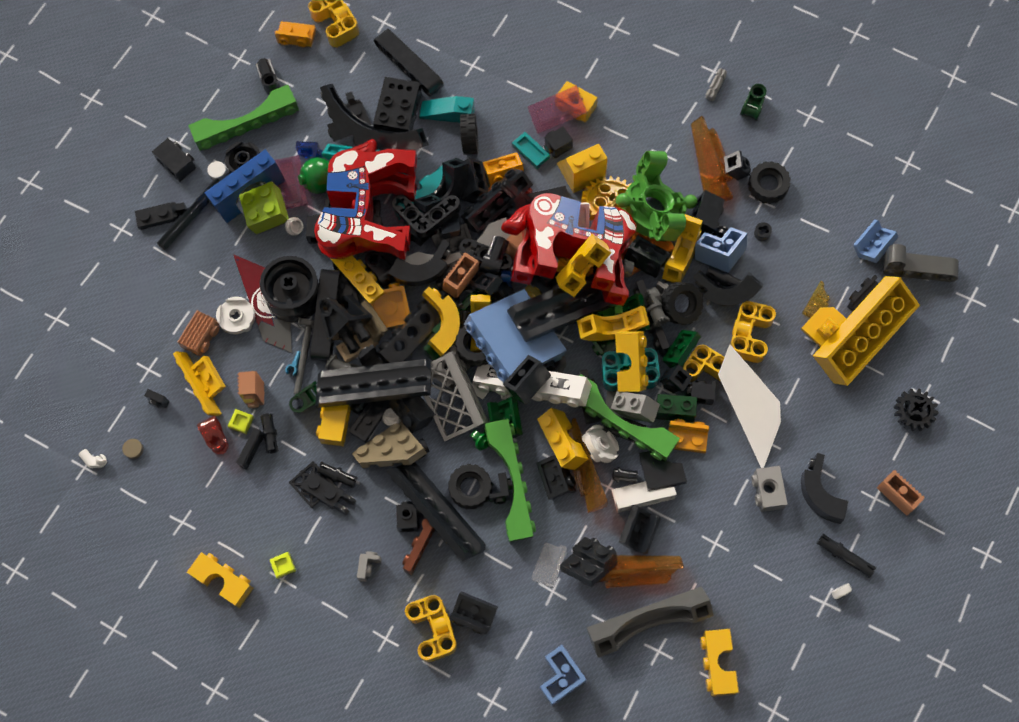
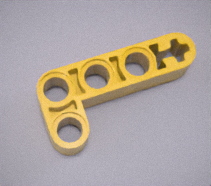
M699 345L691 353L683 369L692 368L696 371V373L690 374L692 376L690 382L696 381L702 371L721 381L718 376L720 369H716L713 364L718 363L722 366L725 357L706 345ZM702 353L706 358L701 359L697 354Z

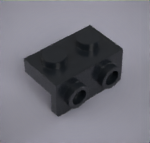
M633 505L621 533L619 543L632 551L648 554L661 517L650 514L641 507Z
M461 591L449 619L453 620V623L458 626L472 628V631L475 633L487 634L492 626L498 606Z

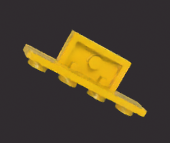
M353 256L343 259L330 258L369 304H372L385 293L376 283L377 278L371 271L367 272L365 270L367 267L360 259L356 260Z
M175 351L173 355L176 363L182 369L186 381L190 383L194 395L202 405L203 411L210 416H220L222 413L213 398L226 386L209 356H203L193 364L187 352Z

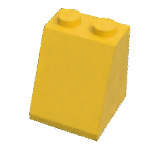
M598 143L557 162V165L572 192L576 193L584 189L585 186H589L590 181L595 183L596 178L602 181L603 176L606 178L608 158Z

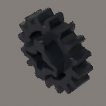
M910 389L908 393L904 391L901 397L896 399L897 404L894 405V409L898 410L894 416L900 417L898 423L904 422V428L911 426V431H914L916 427H918L919 431H922L924 426L928 429L931 423L936 421L934 416H937L939 413L937 410H934L938 406V404L932 403L934 397L928 398L927 391L921 394V389H918L916 393H914L913 389ZM919 407H921L919 411L917 410L911 413L913 409H918Z

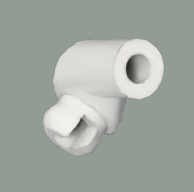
M87 449L79 453L80 458L89 468H102L107 463L106 456L103 454L93 457Z

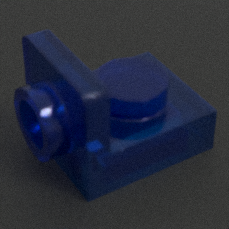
M296 141L298 156L303 158H323V150L320 149L318 142Z

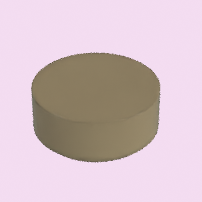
M137 439L127 440L122 447L124 455L130 459L139 458L144 450L142 443Z

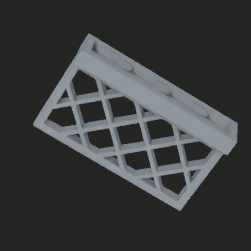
M457 351L449 352L445 356L432 361L431 367L434 366V369H431V387L439 389L440 392L437 400L431 398L430 395L424 397L428 406L436 414L434 419L444 442L489 422ZM440 362H446L448 366L446 374L437 371ZM435 374L445 377L441 387L432 384ZM448 379L454 380L456 384L454 392L444 389ZM443 391L452 394L449 405L440 402ZM456 396L464 401L462 410L453 407ZM439 404L448 407L445 418L437 413ZM451 409L461 412L458 422L448 419ZM464 414L471 417L472 425L467 427L460 424ZM447 422L456 425L454 433L451 435H447L445 431Z

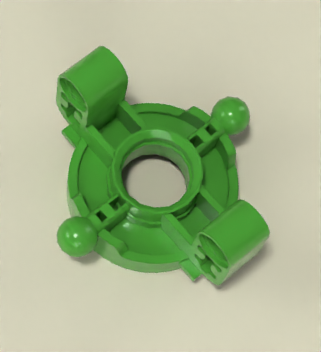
M646 151L637 164V175L632 176L634 182L627 188L625 193H621L616 197V204L631 215L636 223V231L650 239L655 238L656 241H676L686 227V217L684 215L686 208L693 209L698 203L697 198L692 194L683 197L681 192H674L662 183L660 174L668 161L665 151ZM652 197L659 200L664 207V211L653 209L647 203L646 198Z

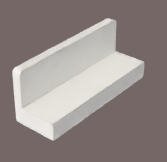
M640 482L613 489L612 496L617 513L631 510L633 505L644 507L675 499L676 491L674 487L648 491L646 482Z

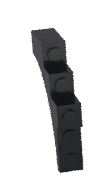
M333 84L320 87L321 97L326 102L328 108V115L333 120L332 123L327 124L328 134L333 139V142L353 135L355 146L374 139L380 151L385 149L417 150L429 145L423 128L406 132H393L373 127L359 119L347 108Z

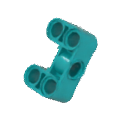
M652 348L645 349V355L651 357L653 361L647 363V367H645L646 375H653L655 380H648L646 388L652 389L657 386L659 381V361L657 352ZM608 351L603 354L601 369L603 386L606 390L613 392L618 389L617 382L609 383L607 381L608 378L612 377L617 380V372L630 369L631 358L627 354L616 353V351ZM611 359L615 364L608 365L605 361Z

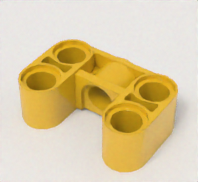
M312 0L309 3L310 14L315 22H322L330 17L334 21L326 29L327 38L332 47H340L358 36L359 29L356 18L343 0Z
M751 301L741 304L734 323L730 345L743 360L754 363L764 360L768 351L767 344L761 340L753 339L751 334L754 326L769 328L772 325L776 316L773 307ZM743 310L750 311L751 315H746ZM762 315H768L770 319L766 320ZM739 344L743 349L738 350L734 345ZM759 349L762 354L758 355L753 350Z
M431 595L411 602L406 606L405 615L412 623L428 620L433 633V639L424 641L418 646V655L423 661L432 662L449 656L456 651L457 643L453 634V628L440 597ZM433 601H437L440 604L439 608L435 611L429 609V604ZM413 608L420 609L418 617L413 618L410 616V611ZM451 640L453 643L452 647L449 650H444L442 648L443 641ZM425 647L433 648L431 656L424 657L422 655Z

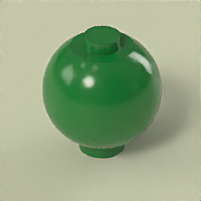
M320 157L307 160L302 165L300 175H298L300 185H303L307 191L313 194L326 193L329 161Z

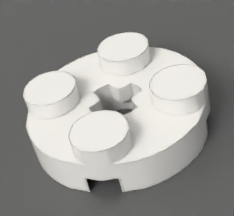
M231 297L225 300L226 302L222 306L218 307L216 319L223 331L229 334H241L250 331L255 321V311L246 299ZM235 312H238L240 317L238 319H234L231 317V315H234Z
M594 425L582 436V440L595 462L610 463L619 455L617 454L619 450L618 442L610 431L606 433L602 430L604 427Z

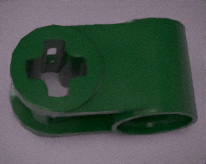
M754 84L751 87L748 97L743 104L741 116L747 115L753 117L756 121L758 120L767 92L764 85Z
M316 381L290 399L289 408L292 412L300 413L316 404ZM294 399H300L303 402L301 409L296 410L293 408L292 402Z

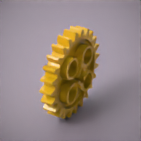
M603 176L602 181L598 178L595 179V183L590 181L589 186H585L581 198V203L589 202L590 204L589 220H594L599 206L619 207L616 204V197L621 193H625L631 184L626 185V180L620 182L619 177L613 180L612 176L609 177V180Z

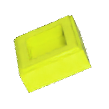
M235 409L228 428L247 434L254 416Z
M289 552L270 559L277 579L296 571Z

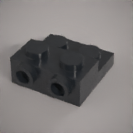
M584 537L572 547L573 554L560 564V571L593 587L617 566V552L612 546L605 547L601 545L596 538L589 539Z

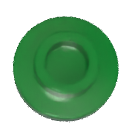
M474 430L470 437L476 442V449L483 450L488 448L486 432L480 434Z

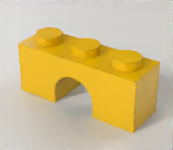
M591 234L555 277L559 287L575 297L586 284L585 277L589 269L594 265L599 268L611 254L608 245L594 234Z
M621 331L615 333L616 353H625L631 358L630 369L617 372L618 392H641L648 386V376L645 370L648 363L647 356L645 355L647 339L644 336V331Z
M550 408L537 419L562 468L575 470L589 459L581 443L574 441L569 436L567 431L572 426L564 411Z
M201 552L187 573L207 587L213 579L222 577L224 579V587L219 595L240 608L254 589L249 585L251 581L243 575L239 577L234 575L233 572L235 570L227 564H224L223 567L217 563L219 559L208 553L206 556Z
M730 629L705 631L703 637H700L701 649H705L706 658H703V666L705 671L708 670L709 679H706L707 692L711 691V697L739 693L736 671L727 672L718 665V656L721 653H728L733 650Z

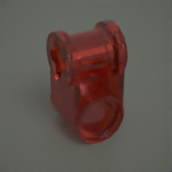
M215 415L197 424L207 446L215 454L221 455L228 450V441Z

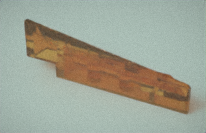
M700 116L691 123L703 192L707 190L724 199V201L731 200L733 196L727 182L731 181L733 177L725 171V153L718 133L714 128L708 129L705 118Z
M573 418L571 421L572 428L567 432L574 441L581 443L589 459L577 469L572 470L581 497L585 496L587 511L591 513L606 508L608 500L587 446L582 440V433L577 420Z
M617 555V566L599 582L605 581L606 588L665 584L671 580V575L678 569L682 570L684 565L680 556Z

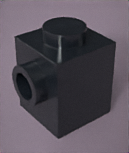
M562 126L555 131H550L545 136L544 148L556 159L573 148V139Z
M404 501L401 502V505H396L398 532L419 531L418 510L413 502Z

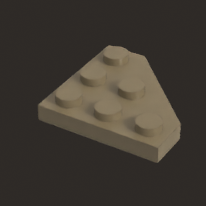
M402 422L391 425L352 453L362 468H369L370 465L378 464L379 467L393 466L394 463L411 465L427 454L422 445Z

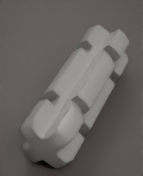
M718 69L706 93L705 98L707 100L714 101L727 75L726 70Z

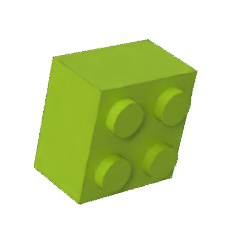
M272 181L239 195L247 227L256 235L284 224L289 219L281 189Z

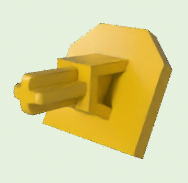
M834 307L819 308L801 330L821 347L846 318Z

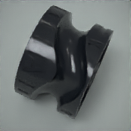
M283 256L270 262L263 270L260 278L261 293L270 312L276 318L291 323L298 322V318L308 319L315 313L319 283L312 265L297 256Z

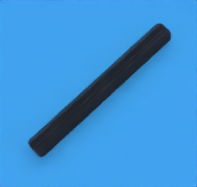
M214 179L160 238L157 245L161 249L166 250L207 205L209 199L204 192L221 180Z

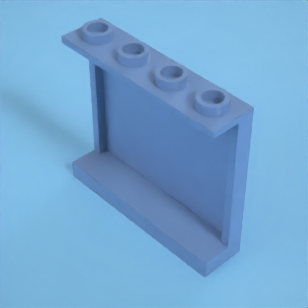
M525 289L469 314L464 323L466 331L472 335L477 347L482 350L489 365H492L497 373V377L503 383L528 355L545 364L551 360H554V362L560 360L567 351L554 331L531 341H524L509 316L507 309L530 299Z

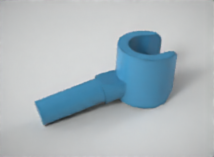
M297 351L292 364L286 366V374H289L290 369L294 368L293 376L297 375L300 351Z

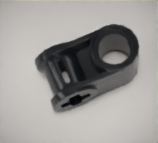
M368 252L365 257L367 269L374 274L377 282L384 288L393 281L388 275L392 265L379 252Z

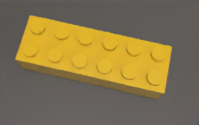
M885 276L817 350L813 357L834 384L848 386L917 310L920 304L901 277Z

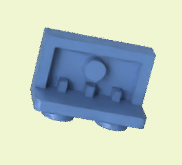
M874 220L859 239L856 240L854 248L859 258L877 263L888 247L899 236L896 231L882 228L879 220Z

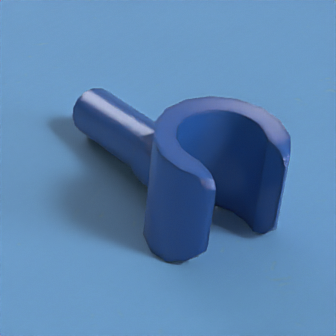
M502 270L501 279L512 288L511 271Z

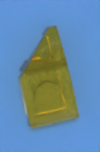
M820 281L802 314L809 318L819 308L829 306L830 298L829 295H826L823 281Z

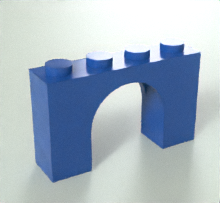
M265 149L204 193L224 221L228 223L241 214L236 205V200L245 188L256 182H264L266 184L271 181L278 187L286 180L275 160Z

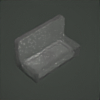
M544 543L531 580L554 588L560 572V564L564 562L568 547L563 545L557 547Z

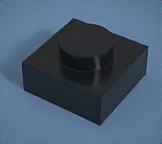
M147 389L144 395L149 400L148 403L156 408L160 406L167 408L170 402L165 396Z

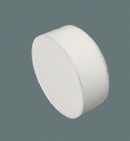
M215 161L208 166V174L213 180L216 178L221 180L227 174V169L222 162Z
M847 583L833 590L831 594L834 599H839L850 593L852 588Z

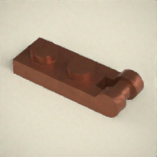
M427 519L422 521L423 530L419 537L416 536L411 545L413 549L410 555L407 554L402 563L404 571L410 575L413 574L435 531V528L429 524Z

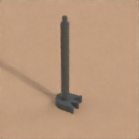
M298 318L297 323L299 328H305L293 393L295 395L301 392L310 336L314 327V320Z

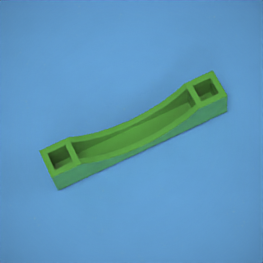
M285 85L271 91L268 98L258 108L242 117L230 120L204 118L188 126L199 151L209 149L218 143L226 142L235 136H241L252 129H258L269 122H275L284 116L292 115L299 111V108L289 85Z
M589 380L592 387L584 407L586 409L585 412L594 418L597 416L602 419L601 422L609 428L613 426L619 430L618 434L626 439L629 437L634 440V444L640 449H648L657 460L661 461L663 459L666 461L680 438L663 427H640L621 419L605 404L597 384Z
M508 419L485 423L484 427L488 446L503 459L512 479L513 501L510 513L505 521L508 540L513 542L532 538L536 528L534 520L530 521L529 513L532 512L530 501L525 499L524 493L528 492L526 482L521 480L520 474H523V467L516 457L519 454L517 442L513 443L512 435H515L513 423L509 424Z

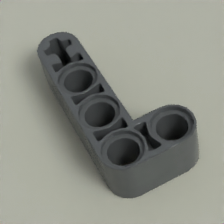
M901 244L890 245L884 254L883 273L885 275L945 282L958 280L959 261L956 258L906 253V246Z

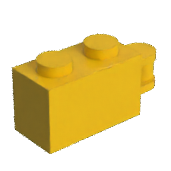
M349 405L321 408V426L318 425L316 436L321 444L344 447L351 413Z

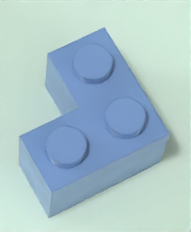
M732 227L728 229L722 238L704 232L695 243V260L729 272L747 250V233Z
M563 645L545 656V660L555 673V676L541 685L540 690L551 706L586 682V678Z

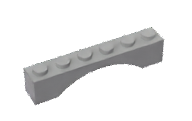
M503 218L488 224L477 242L490 247L494 236H501L507 239L511 234L504 233L501 230L503 222L507 219ZM471 246L466 248L465 251L468 252L469 250H472ZM476 248V251H475V254H474L475 256L477 255V252H478L479 248ZM417 252L406 256V260H402L413 265H421L431 260L434 255ZM460 252L450 254L447 260L444 259L443 261L447 262V267H451L459 261L462 255Z

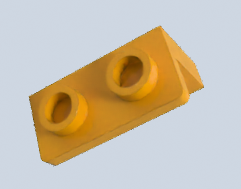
M281 21L279 31H275L277 42L282 45L290 44L299 47H312L316 28L315 25Z
M517 152L482 162L490 187L495 182L505 178V174L511 169H519L524 172L523 164Z
M682 419L670 421L668 431L680 438L674 448L675 450L706 453L708 425H705L703 422L686 423Z

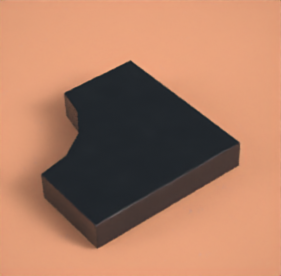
M651 451L639 453L648 491L687 484L682 463H672L663 459L659 461L651 455Z

